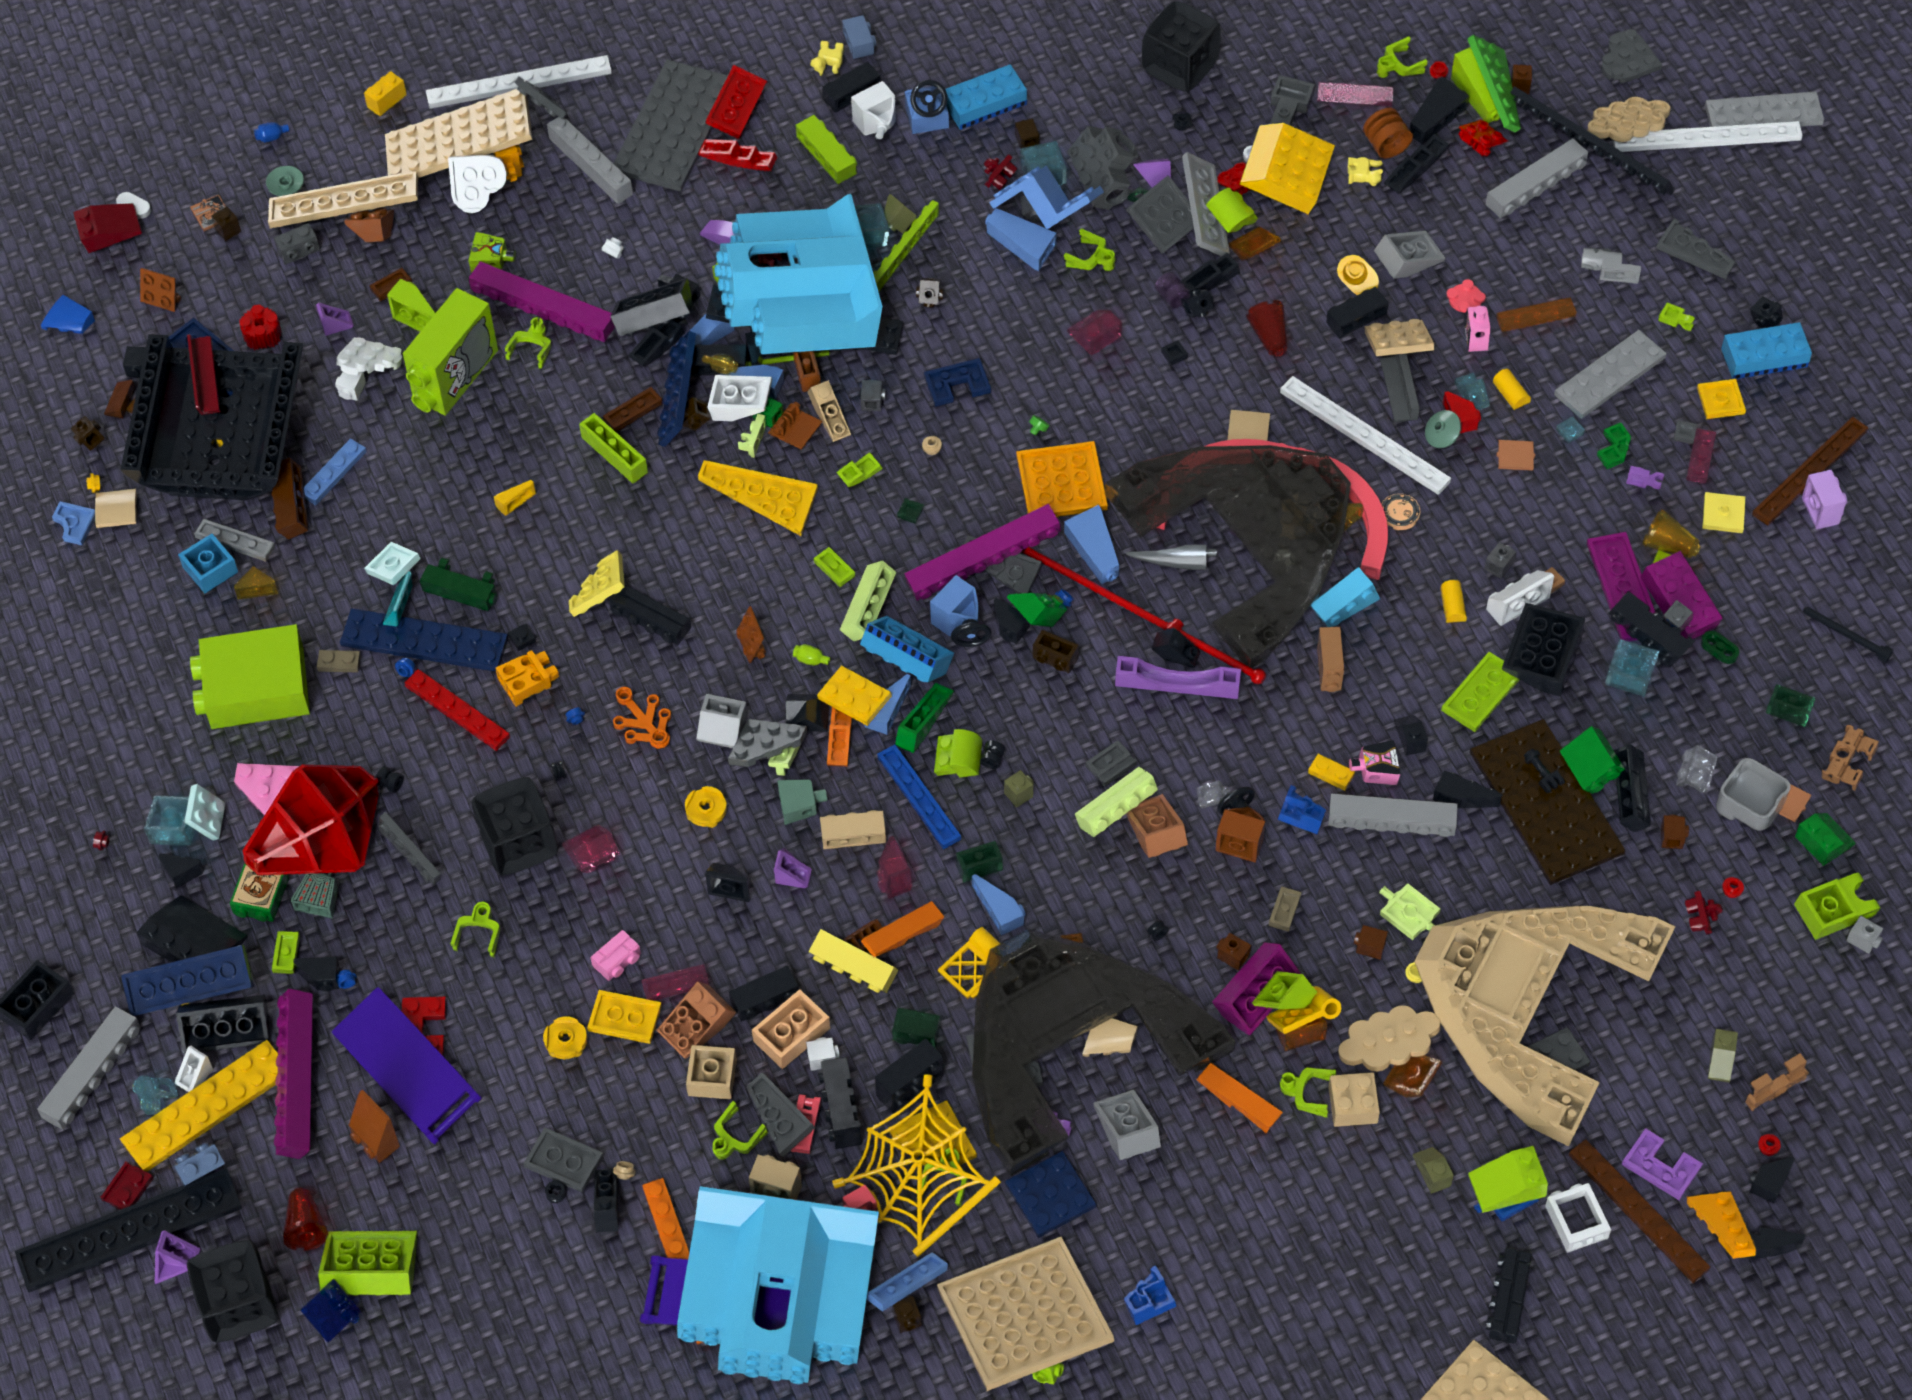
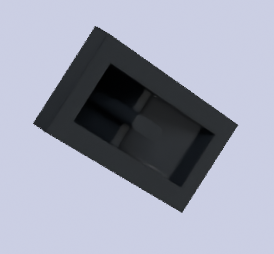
M159 854L162 867L176 888L202 875L204 872L200 860Z

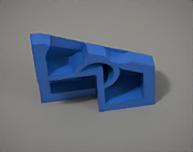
M62 295L47 313L41 327L44 330L50 327L58 328L61 332L72 331L83 334L95 319L92 311Z
M1290 785L1278 820L1317 834L1326 810L1320 805L1315 804L1308 796L1301 797L1295 792L1296 787Z

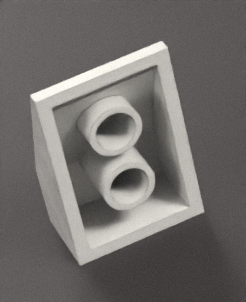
M715 375L707 406L712 420L734 421L764 412L772 377Z

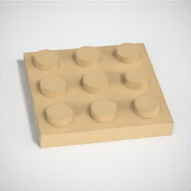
M1411 319L1407 322L1392 321L1388 324L1373 323L1370 326H1365V334L1376 356L1434 350V342L1422 320Z

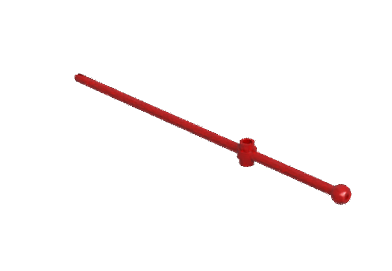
M1030 547L1022 550V553L1042 561L1044 565L1164 630L1177 629L1200 650L1233 668L1241 669V672L1250 676L1254 684H1262L1264 682L1266 673L1263 669H1252L1182 630L1184 624L1179 619L1175 618L1172 622L1168 623Z

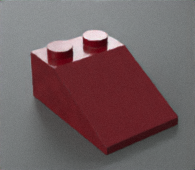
M133 203L91 205L73 212L80 240L88 253L142 234Z

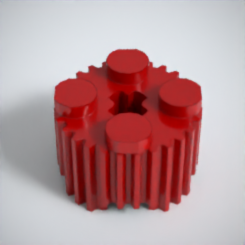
M261 305L252 306L251 311L244 313V316L239 320L243 339L247 347L253 348L254 351L259 348L263 349V347L267 348V346L270 348L275 347L280 342L282 333L277 314L272 309L269 310L268 307L265 309Z

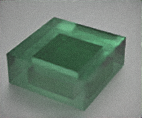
M905 498L897 512V518L916 524L924 506L921 503Z

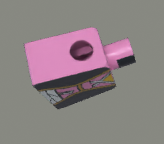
M1469 307L1464 319L1468 352L1488 351L1490 323L1487 307ZM1477 332L1481 333L1480 337H1476L1475 334Z
M1394 740L1362 747L1359 758L1349 760L1350 771H1361L1363 781L1366 783L1397 785L1400 769Z

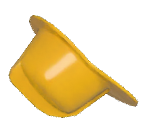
M1348 255L1341 259L1337 268L1338 276L1353 293L1360 295L1364 290H1369L1375 286L1378 288V275L1363 258L1357 255Z

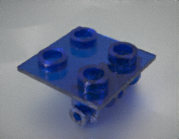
M334 1279L300 1310L327 1343L350 1322L353 1324L358 1322L360 1319L358 1315L361 1312Z

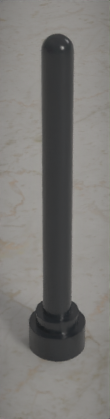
M1810 607L1803 609L1805 615L1876 653L1875 656L1886 664L1892 656L1894 649L1889 646H1878Z

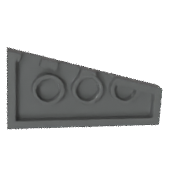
M1674 218L1659 240L1656 249L1727 279L1734 268L1735 261L1717 248L1713 249L1710 247L1706 240L1696 237L1692 234V230L1688 227H1682L1679 221Z
M968 535L964 544L976 538ZM1022 554L1011 555L999 564L986 567L984 571L1018 594L1029 593L1040 571L1042 561Z
M386 812L379 817V831L406 857L412 866H415L420 871L419 873L425 881H430L433 885L440 880V872Z
M763 1072L746 1086L782 1158L815 1129L814 1125Z

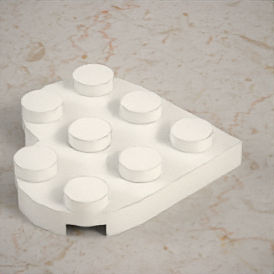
M493 155L448 157L452 199L454 204L464 212H479L487 205L490 193L497 192L504 186L507 180L506 166L499 157Z
M356 337L337 356V365L341 367V371L351 375H358V372L367 371L369 374L374 370L384 372V368L392 367L396 370L402 364L400 348L389 347L379 342L374 343L364 338Z

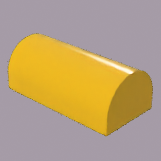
M1503 369L1494 376V385L1513 410L1531 402V397L1509 369Z
M1457 580L1445 581L1441 584L1440 590L1446 623L1465 622L1467 616L1461 583Z

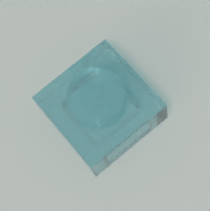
M1574 417L1558 424L1556 428L1568 443L1584 435L1585 429Z

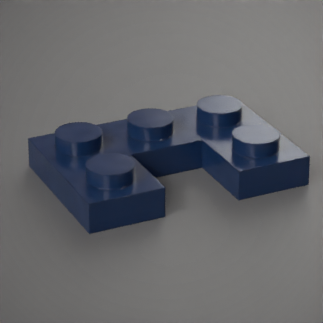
M980 358L924 372V378L935 407L954 402L950 386L967 382L972 397L991 393V387Z

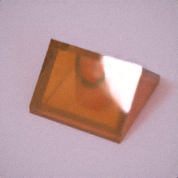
M1320 1017L1286 1034H1283L1276 1027L1275 1029L1284 1051L1325 1040L1327 1022Z

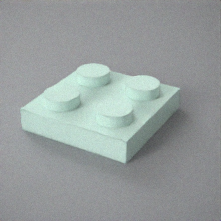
M390 542L364 569L367 574L395 585L421 558L418 553Z
M192 785L185 823L213 841L219 839L225 802L200 785Z

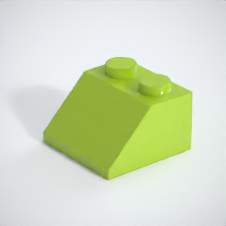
M1277 971L1252 1004L1254 1006L1275 1009L1306 1008L1312 1002L1317 991L1303 974Z

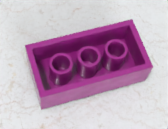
M1681 551L1644 569L1641 579L1663 614L1667 612L1676 600L1693 612V620L1681 633L1684 638L1688 639V637L1694 639L1707 631L1717 628L1722 620V616Z

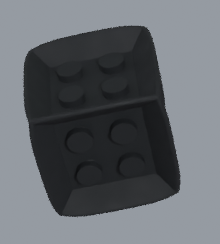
M1180 1L1171 2L1153 20L1143 37L1142 66L1144 70L1175 89L1184 92L1192 90L1211 70L1218 58L1221 42L1219 23L1211 16Z
M522 777L505 782L473 797L472 809L474 817L480 828L481 837L489 857L499 875H509L545 862L557 854L558 845L554 829L550 823V818L540 793L530 777Z
M242 1240L200 1253L187 1261V1271L195 1302L202 1316L204 1328L213 1342L233 1340L265 1329L277 1322V1310L270 1284L262 1267L260 1254L253 1241Z

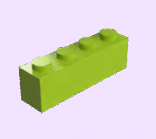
M813 115L796 124V137L837 184L856 175V159L847 153L843 144H839L835 135L826 129L822 120Z
M595 413L579 424L581 438L632 484L648 473L646 459Z

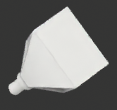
M881 81L851 97L852 120L864 136L876 133V138L882 139L884 133L896 122L895 95Z

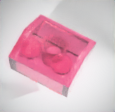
M1096 310L1068 328L1067 332L1092 356L1122 336V322L1110 310Z
M599 824L561 843L576 868L582 873L592 872L597 868V865L603 862L609 863L615 859L616 855L620 854L610 831Z
M891 836L879 859V870L877 871V876L880 880L877 881L881 893L885 892L888 899L911 890L910 868L894 836Z

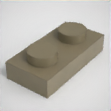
M319 650L317 670L318 672L358 673L361 658L360 651Z
M1281 886L1269 920L1270 927L1289 932L1302 892Z

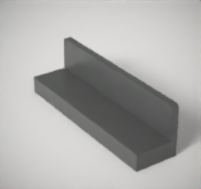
M1396 354L1394 357L1381 358V367L1394 422L1418 420L1419 404L1407 354Z

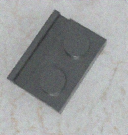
M1117 740L1088 760L1085 766L1105 787L1136 766L1137 760Z

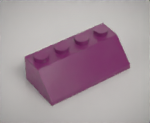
M1264 942L1212 1003L1223 1018L1247 1035H1251L1273 1010V1008L1254 1006L1252 1004L1277 971L1301 973L1280 944Z

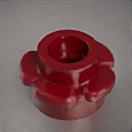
M105 830L102 832L97 831L94 836L93 847L98 848L99 851L103 850V847L107 848L109 845L110 836L106 835Z

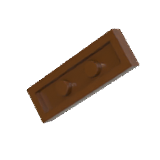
M650 387L603 415V421L617 432L662 405V398Z

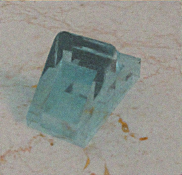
M1474 373L1455 378V385L1464 399L1473 402L1476 410L1489 407L1490 404L1483 378L1477 380Z

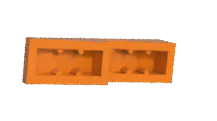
M833 707L829 729L827 766L848 767L852 717Z
M931 901L866 936L861 942L870 954L876 957L905 945L906 941L910 938L937 928L944 915Z
M1212 1063L1196 1079L1227 1106H1234L1265 1133L1268 1132L1283 1113Z

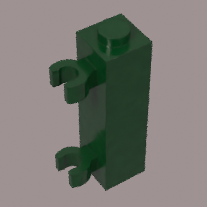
M443 557L440 559L438 567L430 564L427 565L420 578L422 591L488 612L491 606L495 605L498 594L495 590V579L492 578L493 573L485 571L482 581L449 571L451 565H448L449 559Z

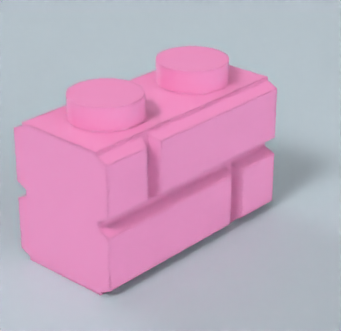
M622 930L590 958L592 966L610 981L613 977L618 978L627 965L636 963L641 952L638 943Z

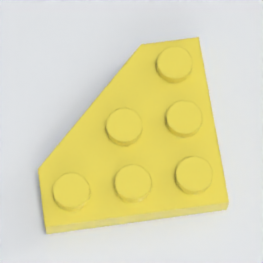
M618 550L600 560L596 565L598 569L595 574H589L581 585L582 590L577 596L573 595L569 600V612L574 617L585 613L590 607L602 603L607 597L619 593L625 587L623 560Z

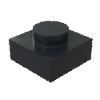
M1179 340L1161 348V353L1170 366L1188 359V353Z
M526 623L508 632L509 638L518 651L536 642L535 636Z

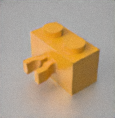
M519 144L493 153V156L503 160L507 169V180H510V182L516 181L517 177L522 176L521 168H524L522 158L519 157L522 155Z

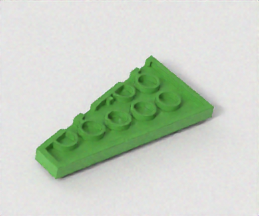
M1472 35L1467 40L1504 128L1517 132L1521 127L1516 102L1513 101L1514 97L1510 93L1513 88L1505 50L1494 43H1489L1483 38Z

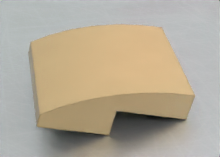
M1231 410L1228 440L1258 439L1267 441L1270 413Z
M136 489L96 493V528L136 524L138 514L136 508Z

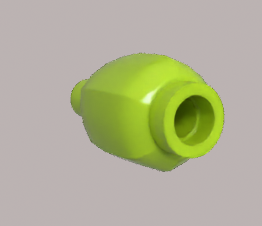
M807 644L796 645L793 650V657L807 665L815 666L820 663L829 665L831 660L830 657L824 656L820 649Z

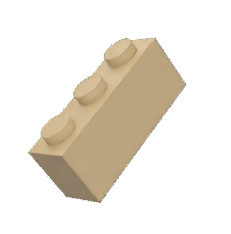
M871 810L866 813L851 812L846 815L820 817L823 849L886 843L883 811Z

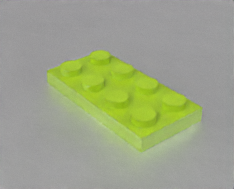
M1488 652L1443 704L1441 711L1476 732L1518 683L1519 679L1503 671L1504 660Z

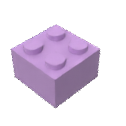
M1832 470L1808 475L1802 500L1816 529L1838 525L1847 504L1846 494L1842 493L1838 478L1834 476Z

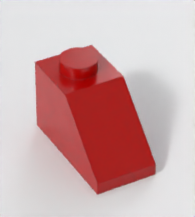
M1449 391L1444 392L1443 406L1445 410L1452 411L1459 417L1461 421L1460 433L1477 430L1478 423L1481 421L1480 411L1476 410L1474 403Z

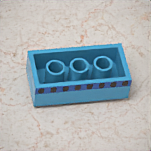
M1011 64L945 89L947 92L946 105L948 112L960 130L1027 105V89Z
M1800 322L1727 334L1724 336L1721 348L1732 379L1808 367L1812 355Z
M884 616L868 623L860 643L868 652L878 654L883 657L884 661L894 663L902 671L917 676V679L922 682H930L945 675L954 655V652L889 616Z

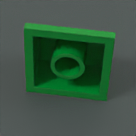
M1022 593L1009 594L1007 596L1010 602L1031 625L1053 627L1067 610L1062 604L1063 600L1057 595Z
M1815 813L1799 824L1795 835L1823 867L1856 844L1828 813Z

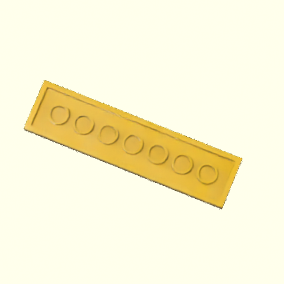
M268 1040L264 1041L121 1137V1143L143 1171L148 1172L275 1086V1080L278 1075V1066H276L278 1053Z

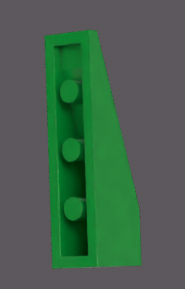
M935 683L898 726L895 745L914 753L924 741L952 697L954 690Z

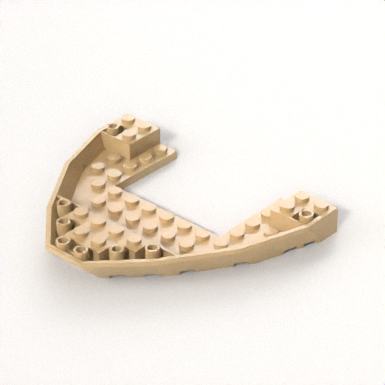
M1557 906L1489 911L1432 926L1414 963L1436 1017L1440 1020L1443 1028L1477 1080L1528 1127L1569 1146L1600 1082L1520 1044V1041L1569 944L1649 981L1675 926L1656 917H1646L1634 913H1623L1592 906Z

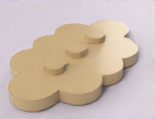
M1631 97L1625 102L1616 101L1611 103L1609 107H1600L1593 112V120L1588 123L1587 131L1600 139L1610 137L1618 142H1626L1633 137H1645L1649 134V131H1660L1665 127V118L1670 115V105L1662 100L1648 102L1641 97Z
M1397 1006L1389 1013H1374L1369 1018V1021H1356L1349 1027V1039L1343 1041L1338 1049L1339 1058L1347 1065L1354 1066L1363 1063L1367 1069L1376 1072L1385 1070L1390 1064L1403 1065L1408 1062L1411 1056L1419 1057L1428 1053L1431 1047L1430 1038L1439 1033L1441 1022L1432 1012L1425 1011L1416 1014L1408 1006Z

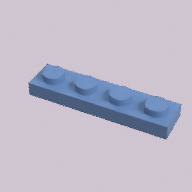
M350 438L305 485V499L317 505L367 452L366 447Z
M931 1252L867 1293V1300L883 1312L946 1272L948 1264Z

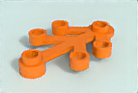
M620 687L616 691L617 702L621 705H626L637 719L616 716L613 719L614 728L622 730L625 727L647 730L648 733H636L634 730L626 731L624 736L628 744L643 741L650 742L651 746L657 749L666 747L670 742V736L666 732L667 722L671 720L670 710L663 708L659 711V724L656 729L652 723L655 709L660 704L659 697L655 694L647 697L648 706L645 715L632 700L631 689Z

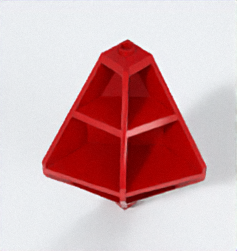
M302 764L292 771L242 850L245 864L257 875L356 872L365 865L379 799L378 779L374 778L361 766Z

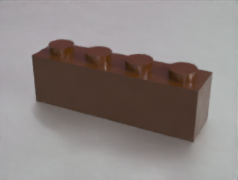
M289 457L281 462L279 478L271 492L274 499L275 528L279 534H282L288 540L308 531L301 466Z

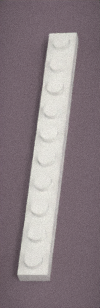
M605 55L426 90L429 108L431 109L494 97L518 88L515 84L518 76L523 78L524 81H528L535 87L540 88L611 74L608 56Z
M1799 121L1649 131V134L1645 137H1633L1626 142H1618L1612 139L1613 147L1622 152L1800 141L1802 139V131Z
M1292 376L1281 387V394L1439 495L1451 482V477Z

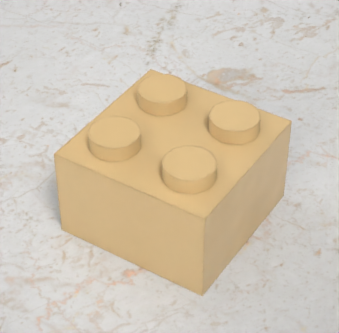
M691 1046L686 1081L688 1096L732 1098L737 1061L735 1048Z
M1374 1072L1330 1076L1328 1089L1334 1127L1378 1124L1380 1111Z
M758 1155L749 1176L751 1194L797 1200L802 1187L800 1167L792 1162L784 1163L778 1161L770 1155Z

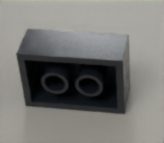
M36 960L1 997L0 1020L31 1041L71 998L74 991L69 981L39 960Z
M925 1038L875 1076L876 1096L894 1114L924 1090V1075L933 1076V1085L942 1079L943 1056Z

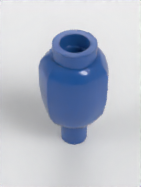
M275 122L264 123L254 130V135L257 141L270 142L279 139L282 133L289 132V127L287 124L280 126Z

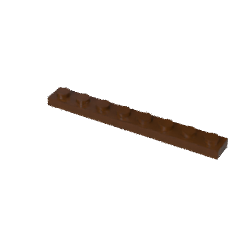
M1851 417L1753 510L1752 515L1769 526L1804 492L1808 475L1827 471L1867 433L1868 427L1856 418Z
M1586 1139L1569 1152L1572 1160L1692 1283H1695L1710 1270L1709 1264Z

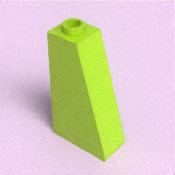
M1471 47L1454 54L1451 80L1459 89L1469 95V103L1484 121L1490 123L1499 120L1500 116Z

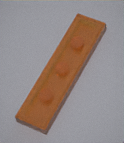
M1571 297L1498 312L1496 318L1501 331L1504 332L1575 317L1577 312Z

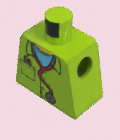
M476 232L469 257L470 270L473 272L480 261L502 270L504 261H515L516 252L515 250H507L503 238Z

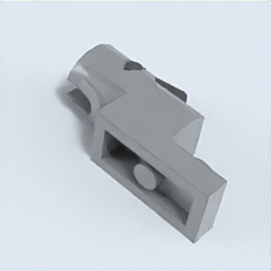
M1583 248L1581 268L1600 271L1599 280L1638 284L1641 266L1622 264V253L1612 252L1609 248Z

